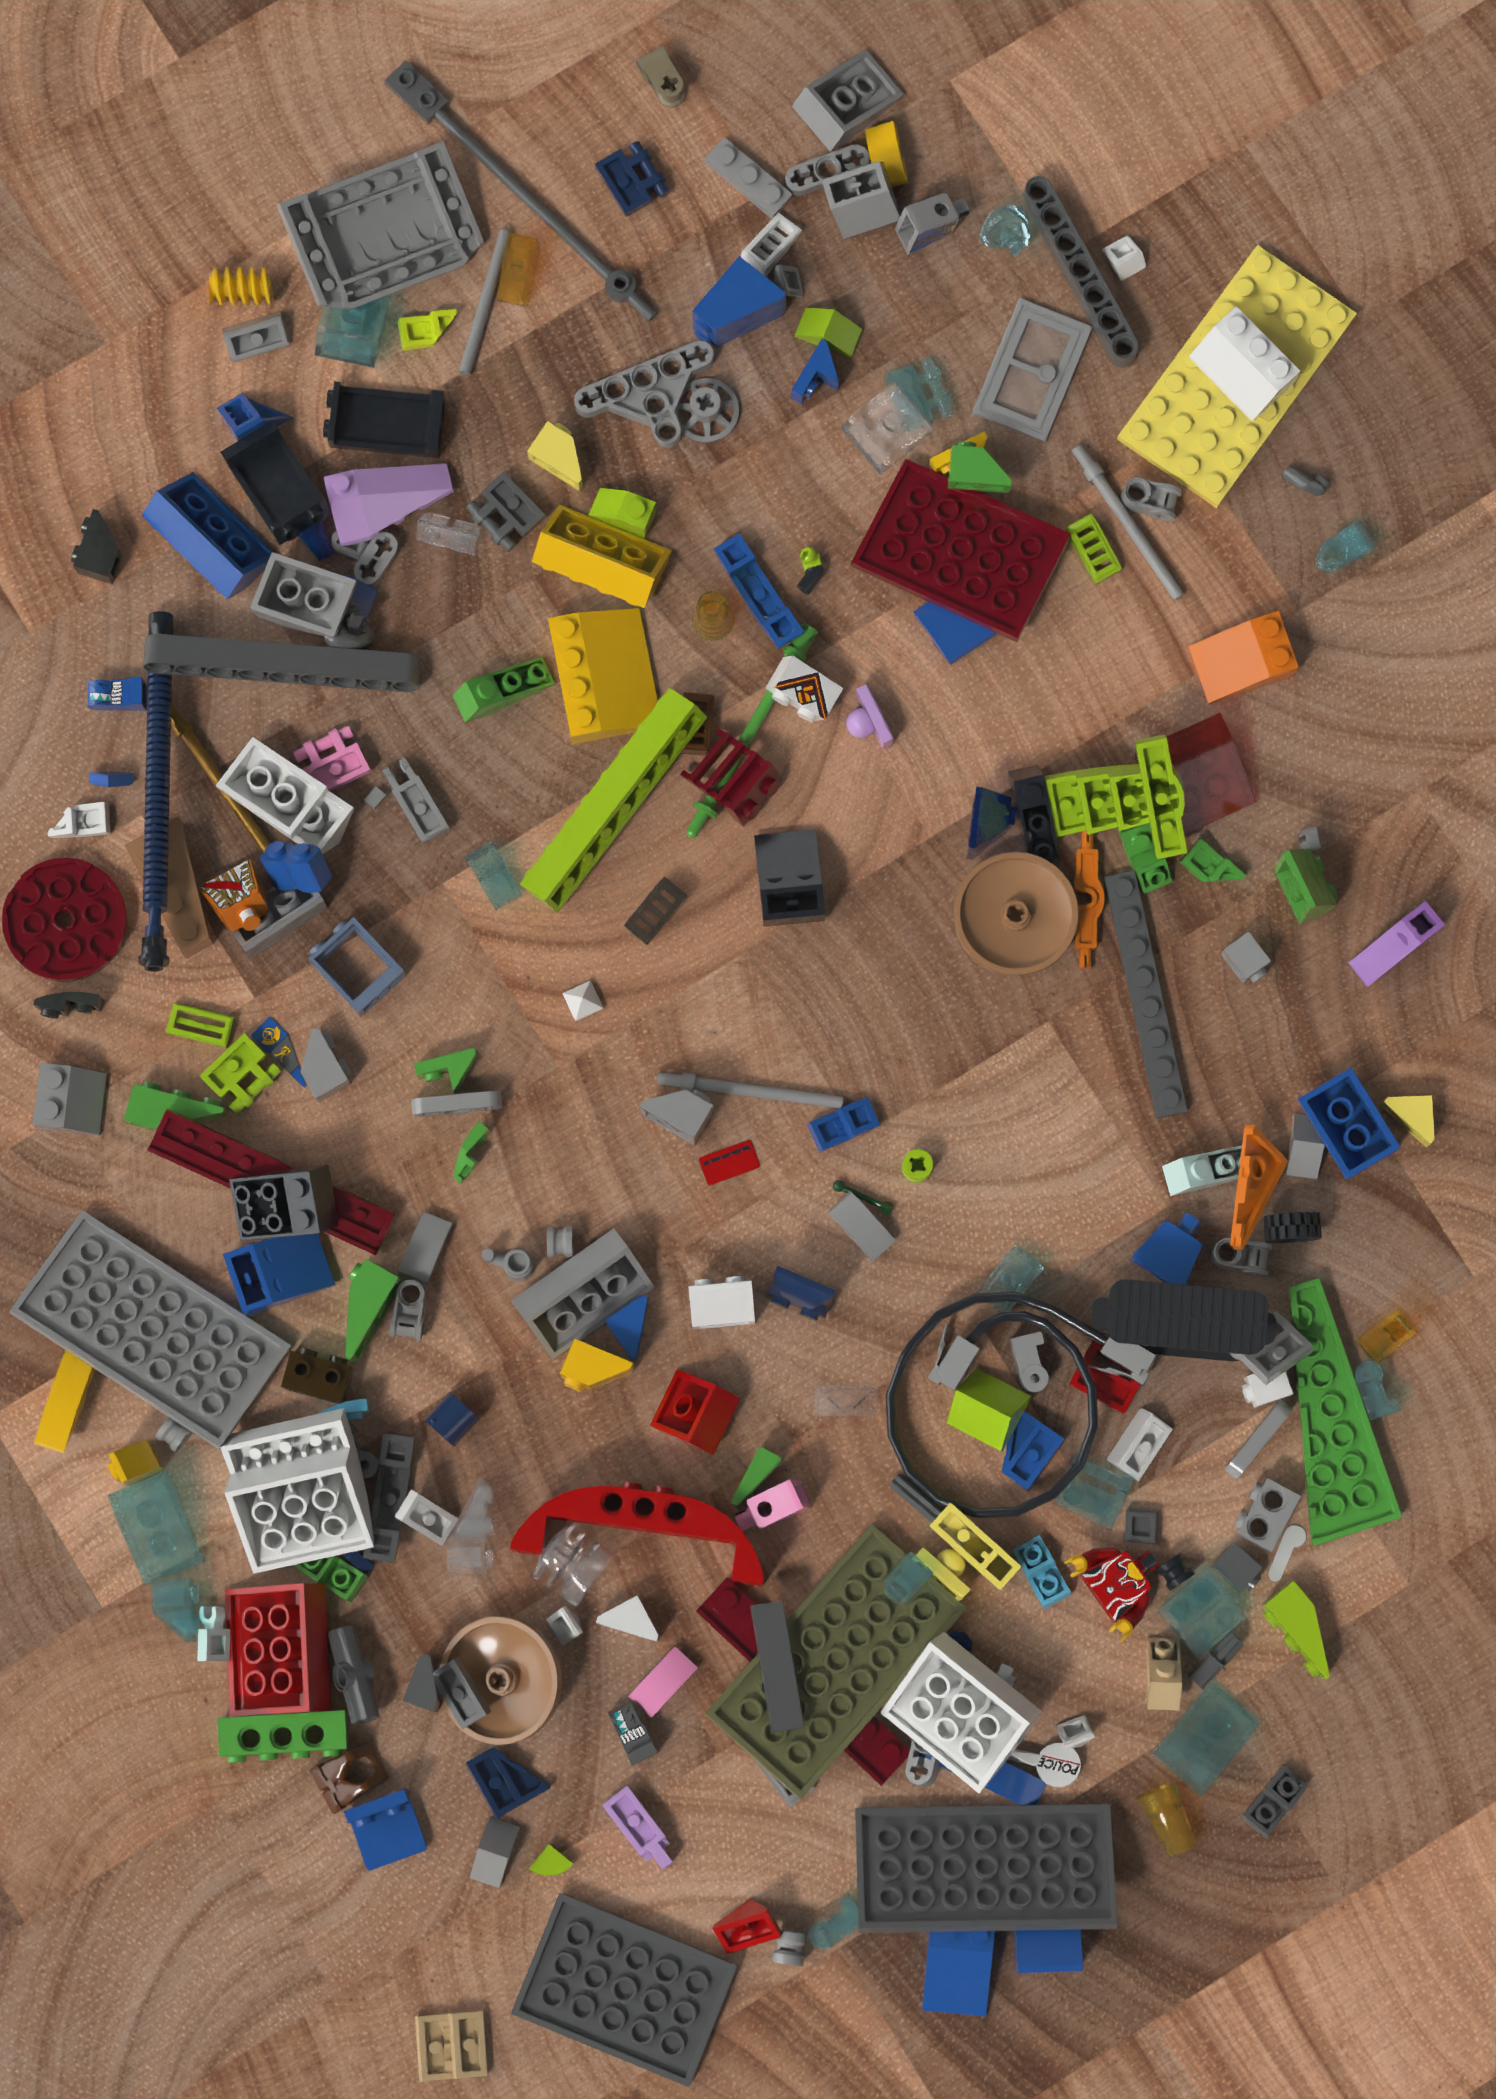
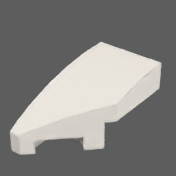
M98 802L75 805L73 809L67 807L63 812L65 815L54 828L51 827L48 831V837L50 838L111 834L109 804Z

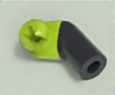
M806 547L800 553L805 575L797 584V588L807 595L810 594L824 574L821 555L812 547Z

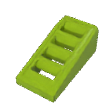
M1092 513L1066 528L1065 531L1071 533L1069 542L1095 585L1122 570ZM1089 527L1091 532L1079 538L1077 533ZM1093 539L1097 540L1098 543L1084 549V544ZM1101 549L1103 550L1104 554L1090 560V555ZM1109 560V566L1098 572L1095 570L1094 567Z

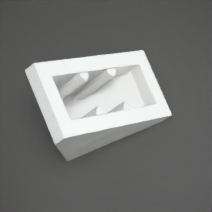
M638 1596L603 1613L596 1620L597 1624L657 1642L659 1638Z

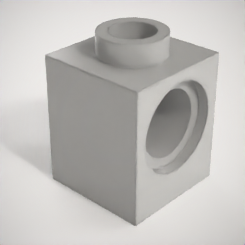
M1250 932L1244 934L1221 953V956L1242 984L1248 980L1255 983L1268 973L1266 967H1268L1271 960Z

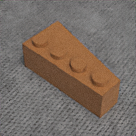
M180 816L169 821L168 911L161 913L181 953L187 959L213 945L201 893L198 888L199 883L192 861L185 826ZM145 835L124 845L142 879L144 874Z

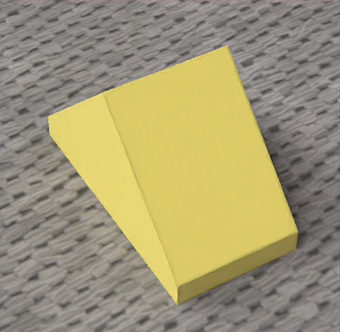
M1432 1095L1387 1097L1380 1105L1425 1147H1428L1435 1140Z

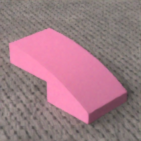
M674 1647L628 1697L652 1718L698 1667L677 1647Z

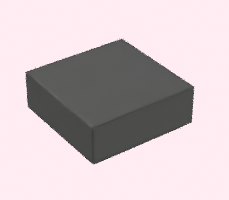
M1126 1510L1124 1542L1156 1544L1158 1512Z

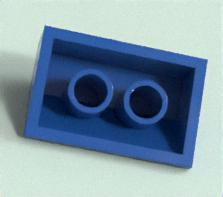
M1352 1068L1297 1099L1346 1180L1374 1166L1401 1148Z

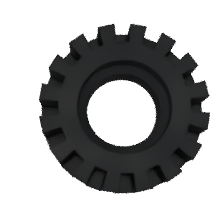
M1288 1212L1263 1217L1266 1243H1296L1315 1241L1322 1238L1319 1212Z

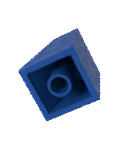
M738 256L692 310L694 335L700 341H705L707 344L710 342L717 348L782 317L786 313L787 293Z
M1080 1930L1013 1931L1016 1972L1083 1971Z

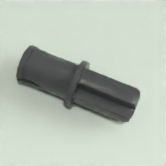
M1229 1633L1211 1653H1206L1208 1656L1189 1677L1204 1690L1205 1686L1221 1669L1226 1670L1224 1666L1243 1647V1641L1234 1633Z

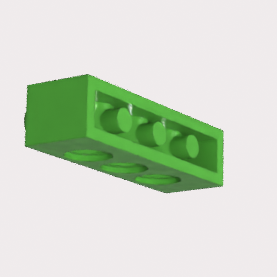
M348 1710L218 1718L219 1757L227 1756L228 1763L247 1762L246 1755L259 1754V1761L279 1760L278 1753L291 1752V1759L310 1758V1751L322 1750L323 1757L342 1755V1749H349ZM314 1725L320 1726L324 1731V1738L318 1744L311 1743L307 1737L308 1730ZM283 1727L288 1728L292 1733V1740L286 1746H281L276 1741V1733ZM251 1729L256 1730L260 1735V1742L254 1748H249L244 1742L245 1733Z

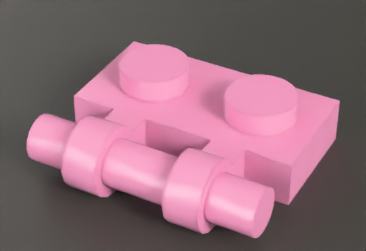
M349 726L339 730L334 728L328 731L329 735L315 742L311 740L303 743L304 747L293 752L298 763L310 758L312 764L301 770L327 786L330 792L371 772L357 742L348 747H345L343 741L353 737ZM335 746L336 753L320 759L318 753Z

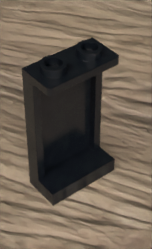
M334 381L333 390H328L326 407L331 408L330 419H325L323 425V437L328 438L330 448L439 458L445 409L444 391L431 390V395L346 387L342 386L341 382Z
M273 420L220 452L228 468L279 545L286 541L294 540L301 532L313 525L320 524L327 516L332 514L325 498L319 493L282 438Z

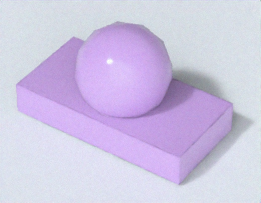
M865 684L857 688L856 697L862 708L853 710L846 718L848 732L856 738H865L874 732L882 750L892 746L894 737L869 686Z

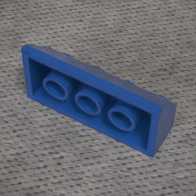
M193 472L157 490L141 515L226 599L244 591L265 571L271 553L274 552Z

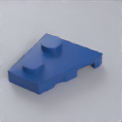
M1024 1411L1006 1445L1007 1449L1002 1473L1029 1492L1063 1445L1065 1439Z

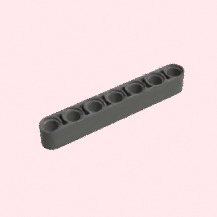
M1043 176L1032 177L1025 185L1023 198L1028 212L1110 361L1117 367L1125 368L1130 366L1136 359L1139 345L1133 331L1052 184ZM1039 189L1046 196L1037 199L1032 197L1030 192ZM1049 215H1054L1060 220V222L1055 225L1048 224L1044 218ZM1069 241L1073 244L1074 248L1065 251L1059 247V243ZM1083 267L1088 271V275L1079 277L1074 274L1073 269ZM1091 293H1097L1103 300L1093 303L1087 296ZM1105 319H1112L1116 322L1117 327L1107 329L1101 322ZM1126 345L1131 349V353L1129 355H1121L1116 351V347Z

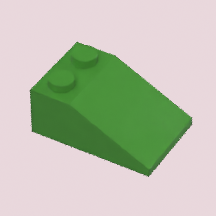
M1311 849L1283 852L1273 870L1299 925L1334 910L1337 905L1335 900H1338V895L1331 882L1327 884L1322 874L1325 872V868L1318 855L1313 856Z
M365 1259L363 1264L358 1262L349 1276L352 1283L349 1288L345 1357L355 1365L394 1300L398 1286L402 1283L399 1277L368 1259Z

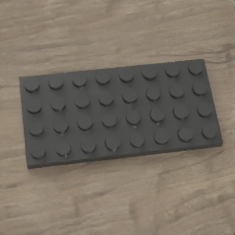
M1110 1804L855 1808L859 1933L1117 1929Z

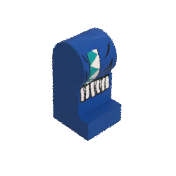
M129 677V679H115L112 681L93 680L87 683L89 709L146 711V683L142 677Z

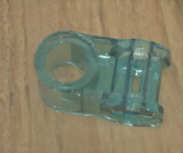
M1358 520L1344 528L1337 535L1326 540L1316 554L1315 563L1322 572L1334 573L1352 561L1364 557L1374 550L1377 545L1362 522ZM1335 553L1337 557L1336 559L1333 557L1328 559L1326 554L1332 555Z

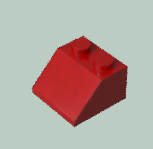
M676 1370L650 1426L696 1449L714 1455L741 1398L713 1383Z

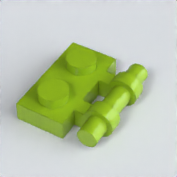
M244 1033L199 1077L221 1099L232 1092L237 1098L229 1105V1108L237 1115L245 1106L249 1108L254 1103L253 1099L265 1087L270 1088L275 1083L273 1079L282 1071L274 1063L264 1071L259 1064L267 1056ZM252 1072L257 1079L243 1090L238 1084Z

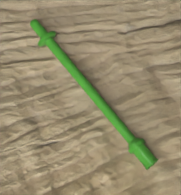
M801 623L800 626L804 634L791 641L790 645H786L783 653L784 657L795 656L802 662H805L807 658L805 654L814 638L818 635V631L805 623ZM768 690L738 740L744 743L746 747H749L775 702L772 698L773 693ZM744 753L713 791L719 793L732 777ZM706 795L702 803L695 801L692 805L697 810V813L686 831L689 838L698 836L708 817L715 819L718 816L716 811L713 810L717 801Z

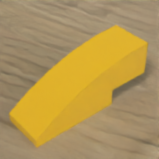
M65 1350L55 1376L34 1441L35 1445L61 1453L66 1451L85 1404L87 1390L96 1369Z

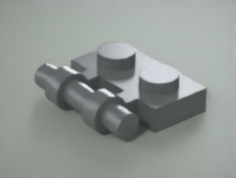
M502 472L481 492L482 496L488 501L483 507L475 500L466 507L473 515L472 520L478 526L482 525L492 535V541L497 546L501 544L507 552H510L516 546L515 541L509 536L514 530L524 538L546 518L545 514L505 472ZM496 510L507 521L501 527L490 517Z

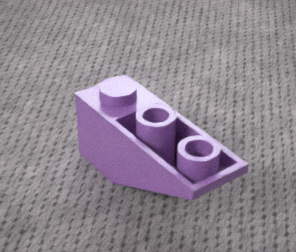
M1425 901L1348 964L1368 988L1439 933L1445 924Z

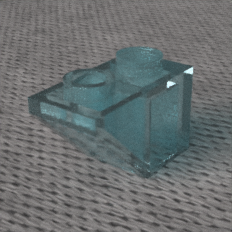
M193 1579L151 1580L152 1612L185 1642L196 1643L198 1629H201L200 1617L194 1614V1604L199 1603L198 1584L193 1585Z

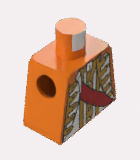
M250 859L198 887L211 911L230 931H236L242 927L247 931L255 930L260 925V917L267 914L270 910L263 882Z

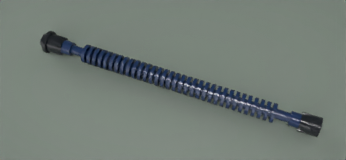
M164 611L150 613L148 635H173V615ZM148 672L143 911L149 913V922L145 926V937H142V951L138 957V963L144 966V969L147 971L158 972L170 964V958L167 956V939H164V926L161 925V913L168 911L167 881L169 862L168 828L170 811L169 776L171 760L172 674Z

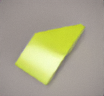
M457 310L431 311L426 316L399 318L398 328L402 351L433 347L455 318Z

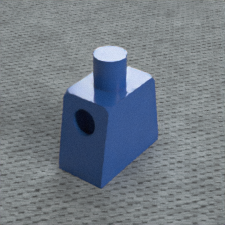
M1188 1213L1184 1214L1177 1226L1165 1220L1133 1254L1130 1261L1164 1283L1185 1285L1203 1245L1193 1238L1201 1222Z

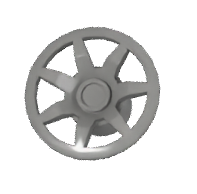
M701 378L689 382L685 393L691 389L693 394L690 398V403H680L676 412L681 433L693 441L703 443L723 439L734 429L739 417V404L736 395L730 387L716 379ZM703 384L713 385L712 389L708 387L696 388V386ZM718 388L724 390L731 400L720 401L717 393ZM733 406L734 414L729 423L720 412ZM679 410L692 413V417L685 425L680 421ZM712 421H716L718 424L726 427L721 433L710 436ZM698 422H702L705 436L695 435L688 430Z

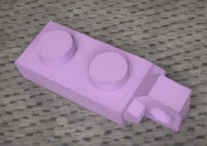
M628 1786L602 1805L637 1853L643 1856L647 1862L654 1858L662 1870L673 1863L664 1850L669 1845L665 1834Z

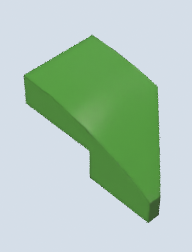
M1201 838L1195 841L1179 861L1184 868L1201 882L1238 880L1246 877L1228 858L1224 859Z
M480 1121L471 1130L459 1151L454 1178L460 1184L478 1165V1162L471 1154L490 1134L489 1129Z

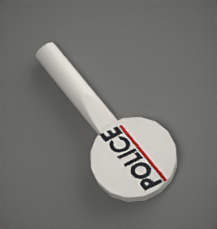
M1063 1743L1050 1744L1040 1754L1015 1749L1007 1759L1036 1766L1042 1781L1055 1788L1071 1785L1077 1779L1081 1766L1078 1753L1073 1748L1065 1749Z

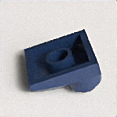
M777 1266L767 1294L772 1296V1303L788 1309L789 1305L801 1309L800 1315L817 1321L818 1317H826L836 1290Z

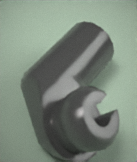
M1292 465L1288 466L1283 473V478L1298 489L1315 496L1323 495L1325 489L1330 485L1329 480L1325 476L1319 474L1313 480Z

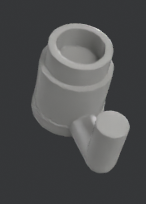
M484 1249L481 1256L484 1262L503 1267L505 1274L513 1281H525L534 1272L535 1264L533 1258L523 1249L510 1250L506 1255L495 1253L491 1249Z

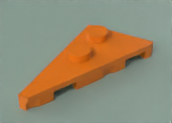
M1246 1125L1244 1128L1230 1246L1234 1250H1244L1289 1162L1256 1125Z

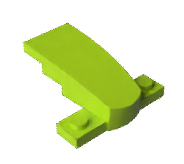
M1166 735L1135 740L1139 764L1096 767L1044 776L1056 837L1087 831L1089 835L1118 827L1119 831L1150 823L1157 859L1186 854L1187 848L1181 820L1185 806L1184 783L1178 770L1171 764Z

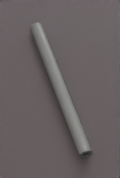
M500 229L460 365L459 373L463 375H471L511 237V232L508 230Z

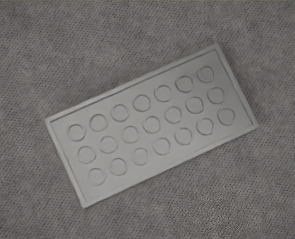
M83 1210L10 1309L11 1315L219 1450L291 1349L290 1344Z

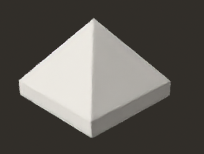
M591 980L562 993L575 1022L604 1009Z
M567 1606L562 1607L546 1619L563 1646L582 1633L579 1617Z
M1085 1715L1055 1726L1065 1749L1081 1747L1095 1738Z

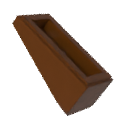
M684 692L683 697L691 702L707 703V709L699 708L707 716V719L701 725L705 726V731H697L693 736L704 738V743L689 741L680 754L706 756L710 751L714 695Z

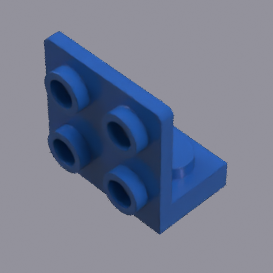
M407 1789L344 1811L347 1823H351L368 1871L427 1849Z

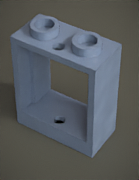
M353 917L349 922L346 919L340 922L333 929L334 935L327 942L324 940L318 942L310 950L311 956L308 960L347 1004L362 1017L405 978L406 974ZM355 933L388 967L357 998H354L322 964Z

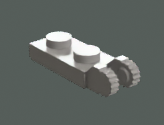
M404 757L399 760V763L409 781L399 786L392 770L387 767L382 772L393 789L391 791L424 845L450 829L420 777L415 775Z

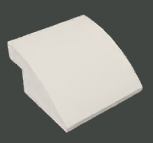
M344 1408L232 1433L221 1445L220 1448L230 1473L224 1493L253 1574L374 1547V1536L365 1483Z

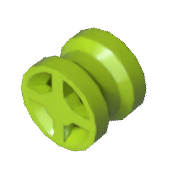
M914 1149L905 1155L901 1169L905 1178L911 1182L920 1183L930 1177L933 1170V1160L928 1152L922 1149Z

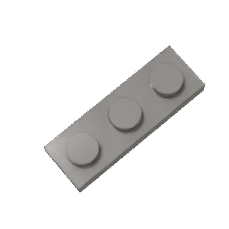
M725 137L704 159L706 165L771 219L778 212L780 213L793 198V194Z

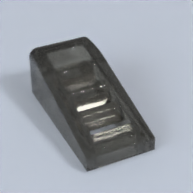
M664 876L624 924V927L648 946L684 905L688 897ZM664 890L676 899L673 904L661 895ZM655 900L668 909L665 914L652 904ZM647 909L660 919L657 924L644 914ZM639 918L652 929L649 933L636 924Z

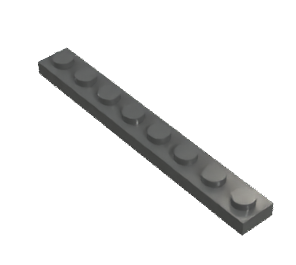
M1135 871L1104 877L1155 1117L1159 1119L1187 1113Z

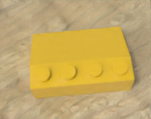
M640 609L577 612L548 618L572 745L635 733L640 723L647 718L658 701Z

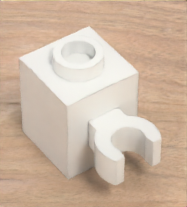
M1286 1372L1267 1385L1255 1374L1245 1377V1384L1241 1385L1246 1402H1252L1254 1408L1293 1395Z

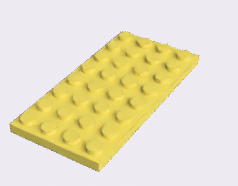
M1257 245L1122 429L1117 440L1217 508L1350 326L1357 313ZM1236 306L1300 370L1297 381L1253 422L1189 358L1190 354L1212 328Z

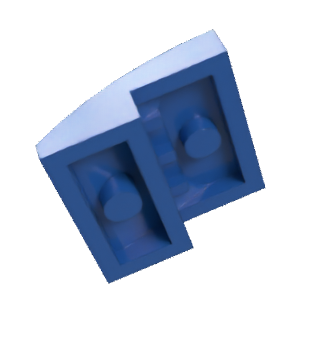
M927 602L913 612L916 620L932 638L934 646L950 665L997 635V633L930 602Z

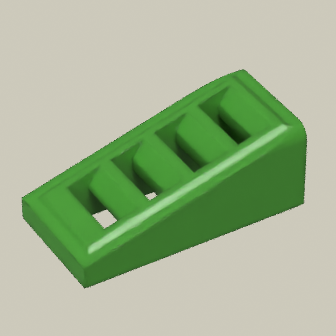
M763 1447L759 1448L731 1500L732 1505L735 1507L741 1505L780 1464L782 1458Z

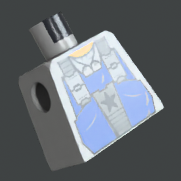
M942 193L906 206L894 230L907 255H910L950 236L959 219L969 215V208L963 198L951 202L949 196L946 193Z

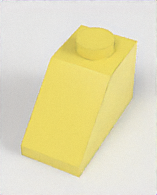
M547 421L528 449V458L580 491L583 483L574 439L571 436L572 432L560 423L553 425Z

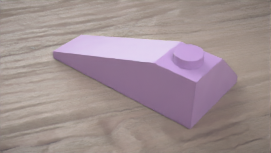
M447 463L355 469L323 477L341 547L371 540L380 535V530L393 523L395 525L401 523L406 515L417 509L423 510L454 492Z

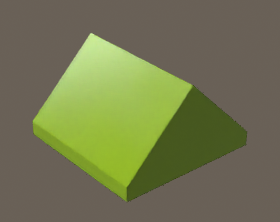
M976 1368L956 1389L947 1424L1003 1452L1032 1397Z

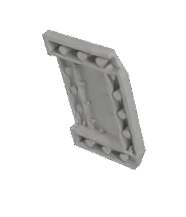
M444 141L277 205L315 301L321 307L352 310L462 267L473 252L484 242Z

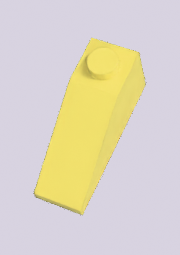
M951 1502L929 1526L999 1591L1006 1586L1022 1567Z

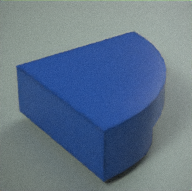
M89 772V783L103 787L130 786V784H133V773Z

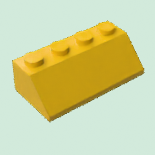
M559 504L540 533L532 562L540 565L547 571H555L567 576L574 582L594 587L601 593L611 594L623 599L630 605L645 608L656 590L672 550Z

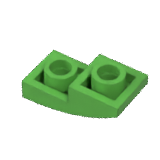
M337 1556L295 1564L294 1566L318 1583H325L326 1588L352 1603L368 1578L367 1575Z

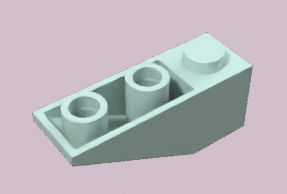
M1242 1145L1183 1157L1162 1166L1170 1196L1238 1180Z

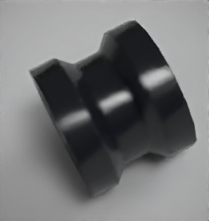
M1179 1553L1155 1570L1158 1575L1165 1578L1167 1581L1166 1587L1169 1591L1196 1574L1192 1568L1186 1566L1184 1563L1185 1557L1182 1553Z

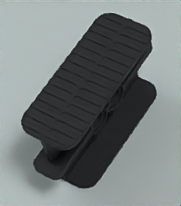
M1126 1279L1117 1281L1111 1287L1109 1298H1097L1093 1302L1091 1324L1097 1330H1107L1108 1338L1110 1337L1117 1343L1139 1345L1154 1355L1234 1362L1239 1360L1233 1358L1230 1353L1254 1355L1259 1353L1265 1345H1269L1274 1341L1276 1318L1273 1314L1268 1313L1269 1306L1265 1296L1256 1291Z

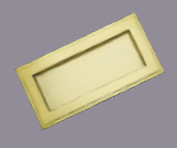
M923 1547L912 1559L958 1601H961L971 1590L959 1579L965 1571V1559L954 1549L943 1550L935 1558Z

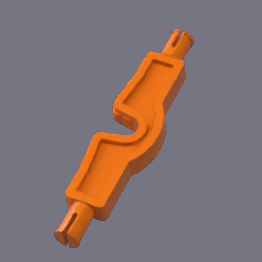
M1082 831L1081 849H1077L1073 890L1075 893L1091 896L1092 902L1086 905H1078V923L1075 932L1074 948L1079 950L1078 968L1084 969L1086 957V969H1092V950H1095L1097 947V919L1102 913L1105 897L1102 884L1098 880V850L1094 849V833L1088 835L1087 842V831Z

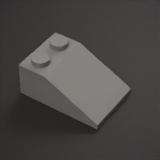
M865 49L807 85L792 107L831 152L852 139L898 102L904 94Z
M272 552L250 610L259 619L285 628L336 638L357 581Z

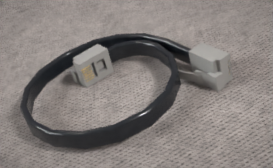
M1019 1292L974 1293L936 1311L905 1346L898 1359L886 1392L887 1437L904 1474L936 1504L947 1507L951 1502L963 1514L974 1518L1018 1517L1055 1500L1085 1468L1099 1429L1097 1386L1088 1368L1116 1376L1124 1375L1144 1386L1150 1376L1148 1372L1157 1357L1139 1345L1117 1343L1057 1306ZM1017 1302L1054 1316L1104 1346L1101 1350L1102 1355L1132 1373L1129 1375L1110 1367L1106 1369L1091 1365L1087 1367L1079 1348L1049 1320L1026 1311L1001 1312L980 1322L966 1339L958 1335L939 1366L946 1347L944 1340L948 1324L945 1323L938 1348V1359L928 1376V1379L939 1386L942 1383L956 1391L963 1383L982 1351L975 1346V1343L986 1331L1006 1322H1027L1043 1328L1071 1353L1087 1387L1089 1427L1075 1464L1050 1491L1016 1507L974 1508L942 1496L913 1469L898 1437L896 1396L914 1352L942 1320L976 1304Z

